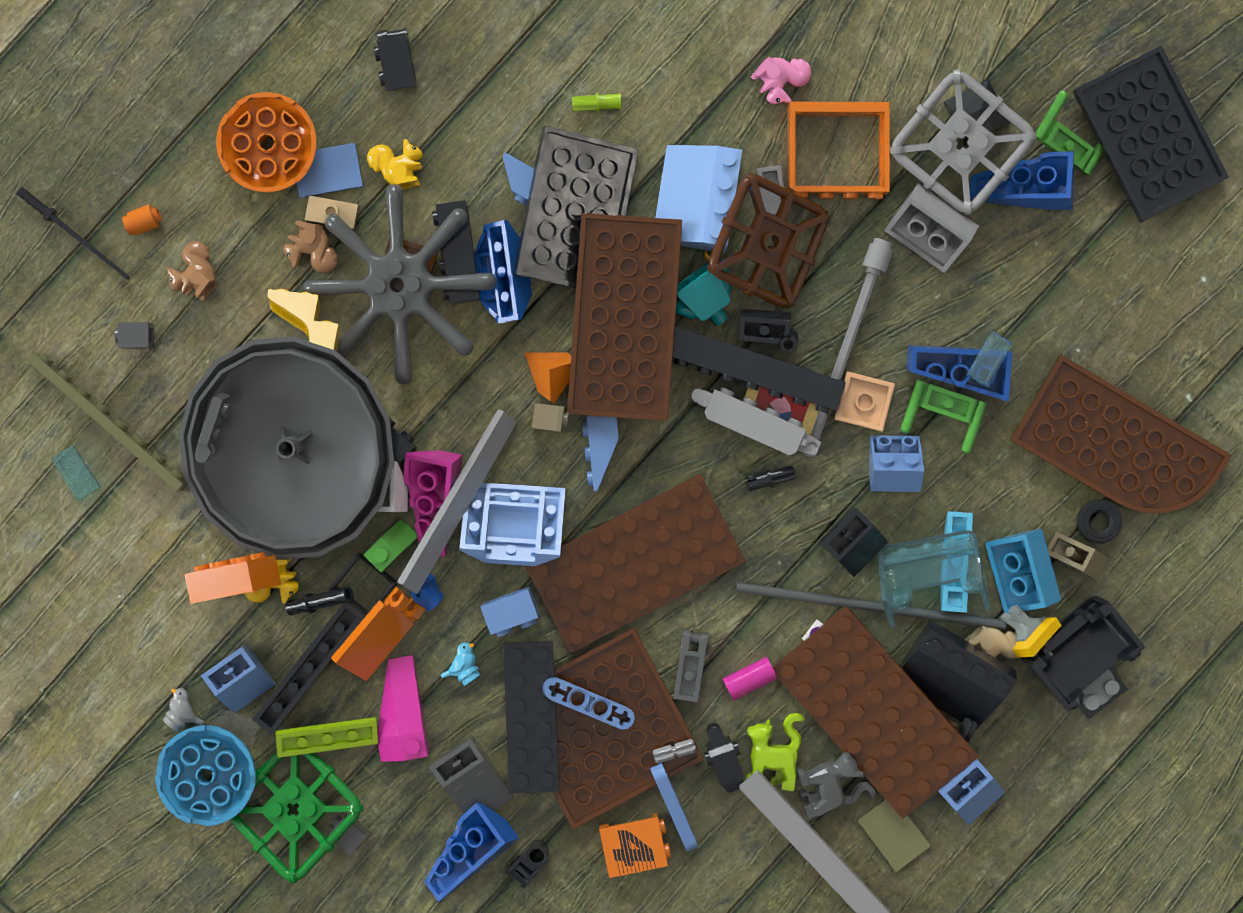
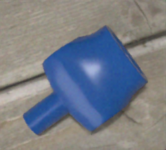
M429 573L418 594L411 592V597L417 604L430 611L440 603L444 594L440 591L435 576Z

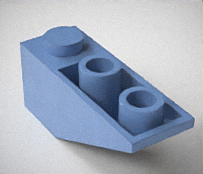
M587 416V422H582L583 436L589 437V446L585 447L586 462L591 461L592 471L587 472L588 486H593L594 491H598L619 439L617 417Z

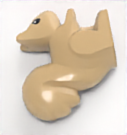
M982 626L978 627L965 639L995 658L1000 653L1009 659L1017 658L1012 651L1017 642L1015 640L1016 632L1008 631L1004 634L996 628Z

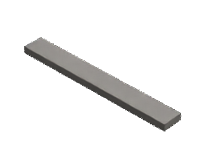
M498 409L398 579L397 582L411 592L418 594L517 424L504 411Z
M759 770L739 785L740 790L856 913H890V910Z

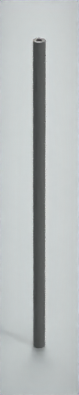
M741 582L736 584V592L839 607L847 605L853 609L979 627L985 626L1000 630L1006 629V623L1000 619Z

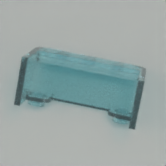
M964 530L887 545L879 551L881 597L891 628L896 627L894 608L908 605L913 599L912 590L960 581L965 592L970 594L981 593L985 610H990L985 571L978 539L974 532Z

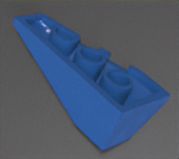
M1046 152L1040 154V157L1019 161L1008 174L1009 178L1005 182L1002 181L985 201V203L1045 210H1073L1074 152ZM991 170L971 176L970 201H973L995 175Z
M480 802L473 805L459 818L456 824L457 827L452 836L448 838L443 853L437 858L424 881L438 902L446 898L519 839L504 817Z

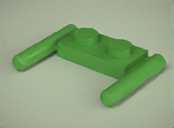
M1060 91L1036 131V140L1041 141L1044 146L1053 152H1074V168L1079 169L1084 175L1090 176L1103 150L1099 142H1097L1095 147H1092L1059 121H1055L1068 98L1067 92Z
M917 380L901 431L903 433L910 432L918 407L968 423L970 425L961 450L963 453L969 454L972 451L987 403Z

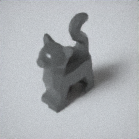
M843 752L834 762L821 763L811 770L805 771L802 768H796L797 780H801L802 786L816 785V790L813 792H807L805 789L799 791L800 801L809 804L805 806L804 811L807 819L822 816L831 810L841 808L843 805L855 803L863 791H867L870 799H874L876 796V788L870 782L859 783L854 787L850 795L843 794L840 782L842 777H864V773L858 769L855 759L849 752Z

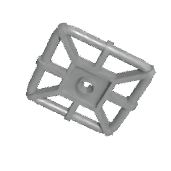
M956 69L942 80L923 105L919 104L916 108L917 112L895 137L892 147H890V154H893V157L899 164L923 182V186L927 190L930 188L954 209L965 213V215H971V212L976 211L1002 181L1005 182L1009 178L1008 174L1031 148L1034 139L1037 138V134L1028 122L1002 102L1003 99L999 95L996 97L969 74ZM961 82L989 104L977 120L963 110ZM954 83L957 110L944 123L930 111ZM994 110H997L1020 129L1022 133L994 135L982 124ZM925 117L940 128V131L928 143L903 145ZM966 136L969 138L967 141L968 148L962 147L959 149L956 147L958 145L956 141L958 137L964 138ZM1023 140L1001 168L985 157L995 143ZM931 150L943 161L929 175L903 153ZM981 162L995 175L973 201H970L968 175ZM948 165L962 175L964 202L936 181Z

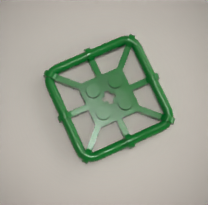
M276 751L261 768L257 767L254 787L255 789L262 781L274 795L263 807H244L238 813H263L274 826L260 839L238 814L231 818L230 821L252 844V849L255 853H260L281 877L288 880L290 884H293L305 877L327 852L330 853L335 848L336 842L349 830L359 818L360 813L363 812V805H361L360 800L349 787L335 774L336 770L332 766H328L316 753L303 754L321 773L320 777L310 787L300 778V755L291 756L290 778L280 788L268 775L284 758H278ZM329 781L350 805L327 806L316 793ZM291 804L299 805L297 809L299 812L298 815L290 814ZM327 812H350L328 838L316 826L317 822ZM279 832L290 842L289 869L267 847ZM310 832L319 841L320 846L299 868V842Z

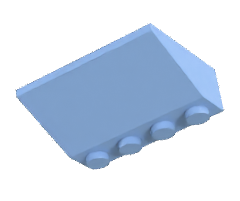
M667 145L655 218L682 220V247L707 251L713 250L723 226L721 223L722 219L727 216L736 194L742 156L741 149L722 146ZM727 240V243H726L725 248H724V250H723V253L726 252V249H727V246H728V240Z

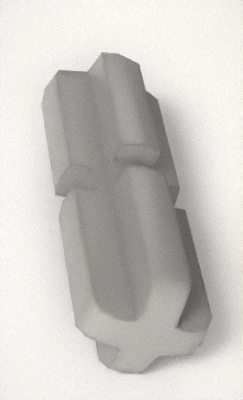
M689 739L675 743V746L672 747L668 745L655 749L653 755L656 763L675 759V756L679 758L695 753L696 747L694 741Z

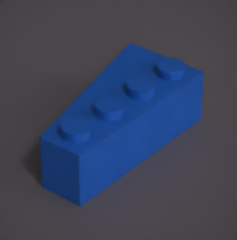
M908 345L906 370L1009 402L1012 351L1006 349Z

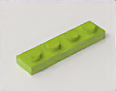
M375 717L275 731L278 758L378 744L377 721Z

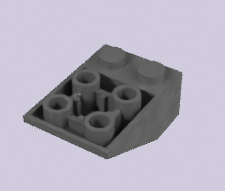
M473 735L440 756L429 766L442 788L463 813H466L477 802L494 811L514 797L512 793L509 794V788Z

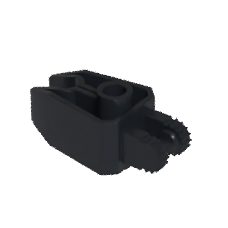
M713 722L706 729L710 743L706 744L708 751L703 753L708 767L714 766L720 785L728 793L739 790V785L743 783L744 775L737 756L741 755L737 742H731L729 736L724 737L719 724Z

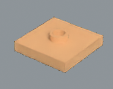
M847 371L844 378L846 384L834 420L883 432L895 383Z

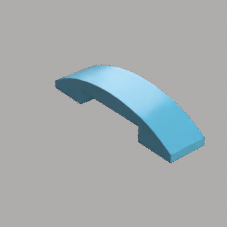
M947 511L941 563V611L967 613V571L969 539L972 538L973 513Z

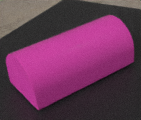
M764 657L722 679L733 701L778 678L768 658Z

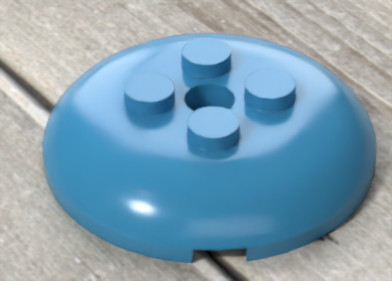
M201 725L180 732L165 745L158 758L155 782L162 802L173 815L187 823L212 826L230 820L246 806L255 787L256 769L249 749L239 737L221 727ZM203 769L212 771V780H207L203 777Z

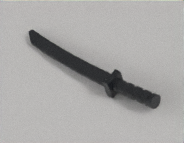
M23 187L17 191L16 195L25 200L35 210H38L43 215L42 218L45 221L49 222L52 219L124 278L129 280L130 276L57 218L54 215L57 212L54 208H48V206Z

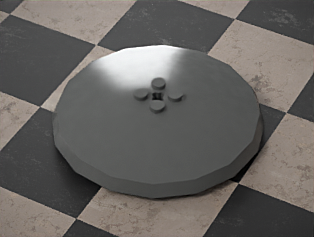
M294 336L251 340L216 359L190 392L179 432L184 479L204 517L237 546L257 553L264 552L266 556L275 555L276 559L320 557L355 539L383 505L394 466L390 419L369 379L335 350ZM223 392L230 395L228 403L231 404L228 415L222 419L220 425L223 427L219 440L215 441L216 453L206 463H199L195 459L194 453H196L195 450L211 401L214 396Z

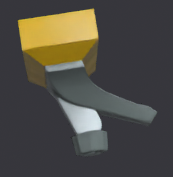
M1014 605L1009 609L1010 614L1004 613L1001 616V620L1012 626L1017 633L1015 639L1017 642L1012 649L1017 658L1035 656L1061 627L1056 617L1046 618L1041 616L1030 618L1018 605Z

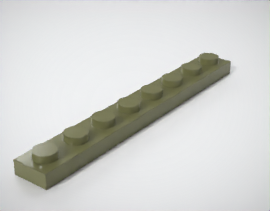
M31 352L25 359L176 492L182 491L187 486L186 481L183 480L184 474L175 467L172 469L165 464L166 459L157 451L152 453L146 447L148 443L139 435L133 436L127 431L129 426L121 419L117 418L115 420L108 414L110 412L109 408L103 403H95L90 398L92 394L81 385L77 387L71 381L73 377L63 369L58 370L52 365L54 360L44 352L41 354Z

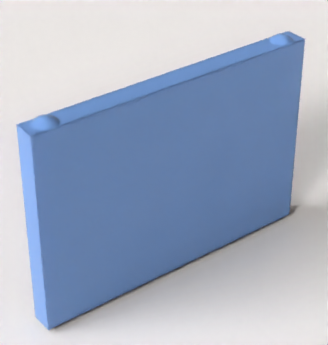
M356 143L317 149L311 168L297 183L299 197L305 198L363 187Z

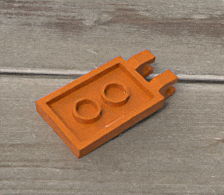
M396 587L386 597L384 603L380 600L376 603L331 659L337 665L367 681L412 628L413 622L418 620L426 609L417 604L412 597L409 598L404 595L405 593Z

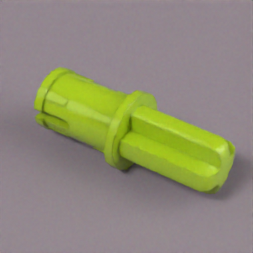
M596 92V95L573 96V111L597 110L599 112V110L621 109V93L598 95V92Z

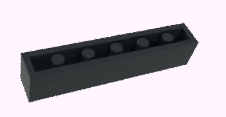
M353 601L343 603L252 720L271 735L274 734L332 661L331 657L361 623L367 612Z

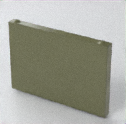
M885 799L857 820L858 824L862 826L896 872L931 846L930 842L926 840L911 818L907 815L902 819Z

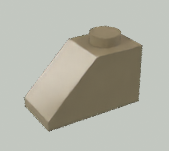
M1058 532L1055 533L1047 548L1050 557L1095 580H1098L1109 559L1097 550Z

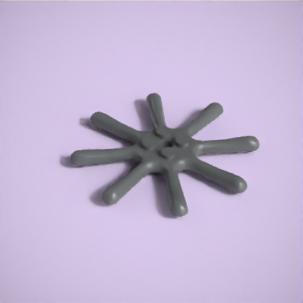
M392 184L386 189L390 249L388 253L382 256L374 253L337 214H330L325 219L326 228L366 262L369 268L368 275L361 280L310 279L304 283L303 292L318 296L352 293L366 294L370 299V307L341 337L337 352L343 358H346L380 316H389L394 322L395 379L399 384L405 385L412 380L407 326L408 320L412 315L418 314L423 316L461 356L470 355L474 348L473 343L431 307L429 303L430 294L436 290H492L495 288L497 281L492 273L435 277L428 272L427 265L429 260L466 223L468 219L467 213L460 208H456L450 213L420 252L417 254L406 252L403 245V190L399 185ZM398 278L402 279L404 283V288L400 292L394 287L395 281Z

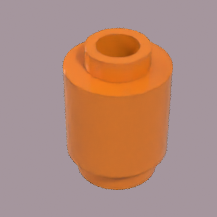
M151 204L127 212V215L122 217V221L130 236L133 234L138 236L160 227L159 222L162 221V217L157 207L153 208Z

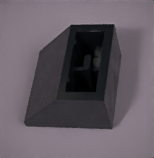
M852 507L818 543L849 574L855 577L888 541L857 508Z

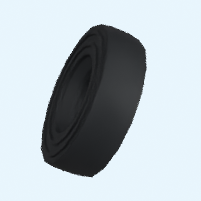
M1096 499L1087 502L1081 507L1077 515L1076 524L1079 533L1086 540L1092 543L1104 544L1118 536L1122 528V516L1113 503L1107 500ZM1097 512L1106 514L1109 520L1107 528L1102 531L1094 530L1090 524L1092 515Z

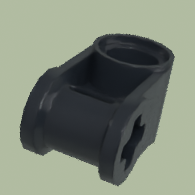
M542 840L532 841L511 862L504 873L512 875L521 883L520 887L524 889L546 863L549 855L548 845ZM533 849H540L544 856L539 859L534 858L531 855V851Z

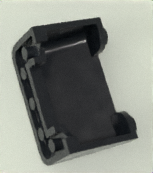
M1093 596L1060 621L1061 627L1035 656L1021 657V660L1065 710L1070 711L1078 708L1083 703L1084 693L1082 691L1119 660L1129 662L1136 660L1141 655V651L1146 647L1109 601Z

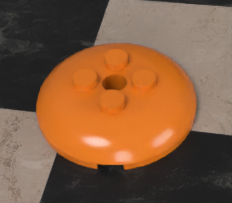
M272 92L251 94L237 101V104L223 116L216 136L217 153L224 170L241 186L261 193L282 191L298 183L311 168L317 150L315 127L307 112L291 98ZM272 138L274 140L272 148L268 150L263 149L262 144L264 140Z

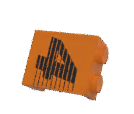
M653 813L652 818L613 826H610L609 823L599 825L609 878L668 866L667 859L671 858L669 843L664 844L662 834H666L664 819H658L657 813Z

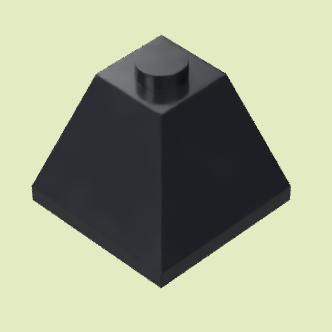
M989 79L980 83L997 97ZM971 89L962 92L963 110L977 120L989 104ZM955 96L944 101L950 116L957 110ZM994 110L982 125L993 133L1009 125L1010 121L997 110ZM966 136L962 138L965 146L968 145L967 141L969 139Z

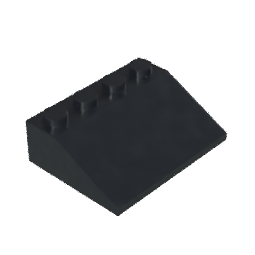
M932 620L928 621L900 664L937 708L963 722L965 717L974 719L978 723L976 730L1004 701L1017 682L1016 669Z

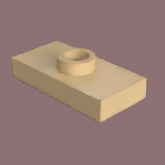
M309 196L305 221L325 224L327 216L337 214L351 229L355 230L359 205Z

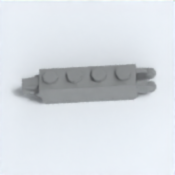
M721 387L720 391L714 389L713 394L705 390L702 391L699 388L691 392V399L695 403L697 402L699 405L706 407L705 415L708 420L782 453L791 455L799 451L815 456L821 442L806 433V429L802 428V422L793 418L785 421L779 418V412L768 407L765 411L756 408L757 402L745 397L743 401H740L733 397L734 392Z

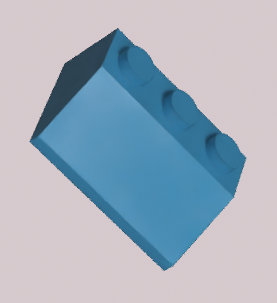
M1042 528L985 542L1004 613H1009V609L1014 605H1018L1022 611L1045 608L1061 601Z

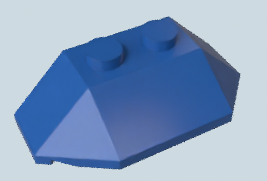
M508 220L484 224L483 233L474 253L477 273H492L496 277L495 288L492 290H480L481 303L495 317L497 323L521 320L532 296L530 278L514 274L520 237Z

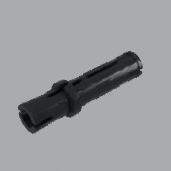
M349 586L313 595L309 593L303 595L302 598L288 600L285 604V609L290 616L304 612L310 614L320 608L352 602L354 593Z

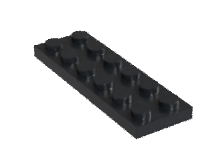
M553 641L503 643L509 794L559 791L556 702L547 698L543 693L545 681L555 677ZM555 685L549 686V690L552 691V696L555 693Z

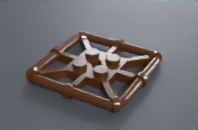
M748 173L744 175L743 180L738 186L727 216L722 219L721 223L723 226L710 255L709 265L707 266L708 271L718 279L743 290L744 294L748 296L754 295L776 306L789 309L794 306V302L799 297L810 267L815 264L816 260L814 257L827 228L828 219L830 218L829 212L825 211L820 205L796 194L795 190L790 187L784 188L762 176ZM759 187L781 197L782 201L776 215L766 211ZM748 189L756 211L750 228L736 221ZM792 203L815 214L813 217L797 225L785 221ZM817 225L806 253L803 254L795 250L794 247L800 232ZM732 228L747 235L741 251L720 260ZM772 235L774 245L767 247V238ZM790 256L802 262L791 289L785 273ZM744 259L756 263L748 281L723 270ZM765 268L775 272L782 294L781 297L758 286Z

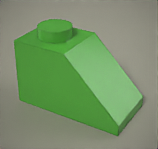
M400 519L364 556L380 572H383L417 539V533L403 519Z

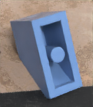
M505 152L502 157L512 193L516 195L514 200L527 207L534 169Z

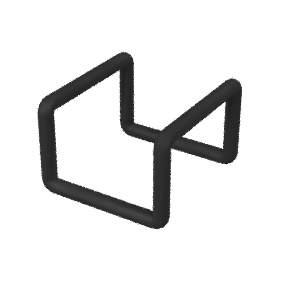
M359 553L355 555L337 577L329 590L341 589L337 585L361 558L391 583L369 611L352 599L355 604L367 612V615L379 600L383 602L398 583L385 571L380 572L364 554Z

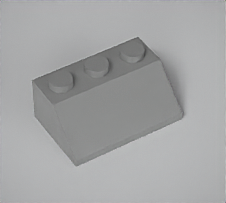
M918 183L884 231L945 273L970 243L979 225Z

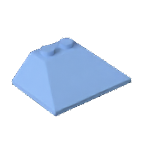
M482 483L463 515L460 551L484 563L537 566L559 558L565 488Z

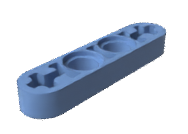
M551 677L543 684V693L552 701L619 729H628L634 723L635 716L633 711L624 705L557 677ZM558 682V687L564 691H567V686L571 688L566 693L565 701H562L564 695L555 692L552 696L549 686L555 685ZM579 691L583 693L584 701L576 706L572 704L571 696ZM598 701H604L607 706L605 713L602 715H596L593 709ZM613 705L616 706L613 711L619 714H623L626 711L625 715L629 717L627 722L622 721L619 724L620 720L618 718L610 716Z
M660 763L651 767L653 777L686 851L689 852L698 848L695 836L663 764Z

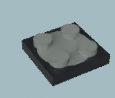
M1112 667L1082 691L1084 697L1079 709L1087 719L1092 718L1128 690Z

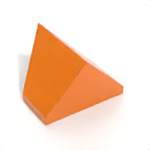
M524 352L538 393L552 403H555L570 381L571 355L567 352Z

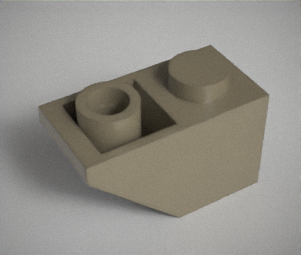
M535 403L532 428L562 432V428H567L569 413L565 412V407Z

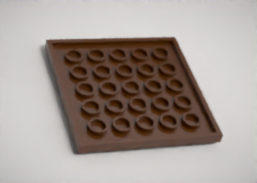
M634 627L554 669L555 677L631 709L635 716L633 725L623 730L556 702L559 791H555L553 794L572 829L657 785L650 769L660 764L656 763L653 751L655 749L668 745L672 747L675 746V743L689 739L694 741L695 753L679 758L675 756V759L661 762L669 778L704 760L700 749ZM556 682L555 692L564 695L562 701H565L566 693L571 687L567 686V691H564L558 687V682ZM578 691L572 694L571 702L573 705L577 706L583 703L584 695L582 692ZM604 701L595 703L593 708L595 714L602 715L605 713L607 706ZM613 705L610 716L618 718L620 720L619 724L622 721L627 722L629 717L625 715L626 711L623 714H619L613 711L616 707Z

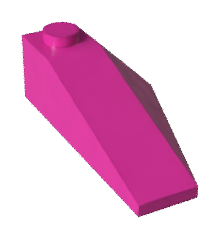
M441 450L407 452L405 454L403 478L405 485H408L410 508L413 507L416 520L414 525L419 543L461 473L463 458L461 454ZM448 542L440 556L444 557L446 555Z
M413 655L388 659L377 732L381 761H405L428 757L430 753Z

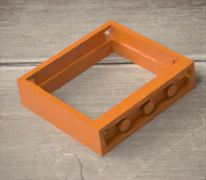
M790 102L788 105V187L794 189L796 194L808 199V195H818V199H833V195H843V199H858V195H868V199H883V195H887L890 192V102ZM796 116H879V186H796Z

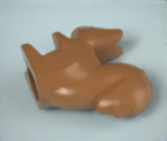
M300 220L295 221V225L300 228L299 234L297 236L288 235V238L295 243H289L283 247L284 253L291 260L292 266L297 267L302 254L305 253L311 255V265L316 272L323 274L332 272L338 264V255L335 254L334 248L328 247V237L323 230V225Z
M193 241L184 247L182 258L188 267L183 273L170 267L167 268L170 286L173 291H180L182 289L181 292L188 296L195 290V297L200 298L203 302L207 300L217 287L214 269L207 261L210 258V254L208 252L209 248L205 243Z

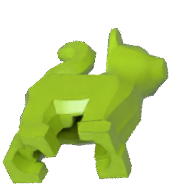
M793 713L784 720V731L791 739L789 745L768 744L773 729L768 719L766 723H757L754 726L748 727L747 735L753 743L750 753L752 772L748 773L746 779L757 770L762 774L765 769L776 770L775 775L771 777V784H782V790L794 791L797 777L796 762L801 745V735L793 728V724L795 722H803L805 720L803 715Z

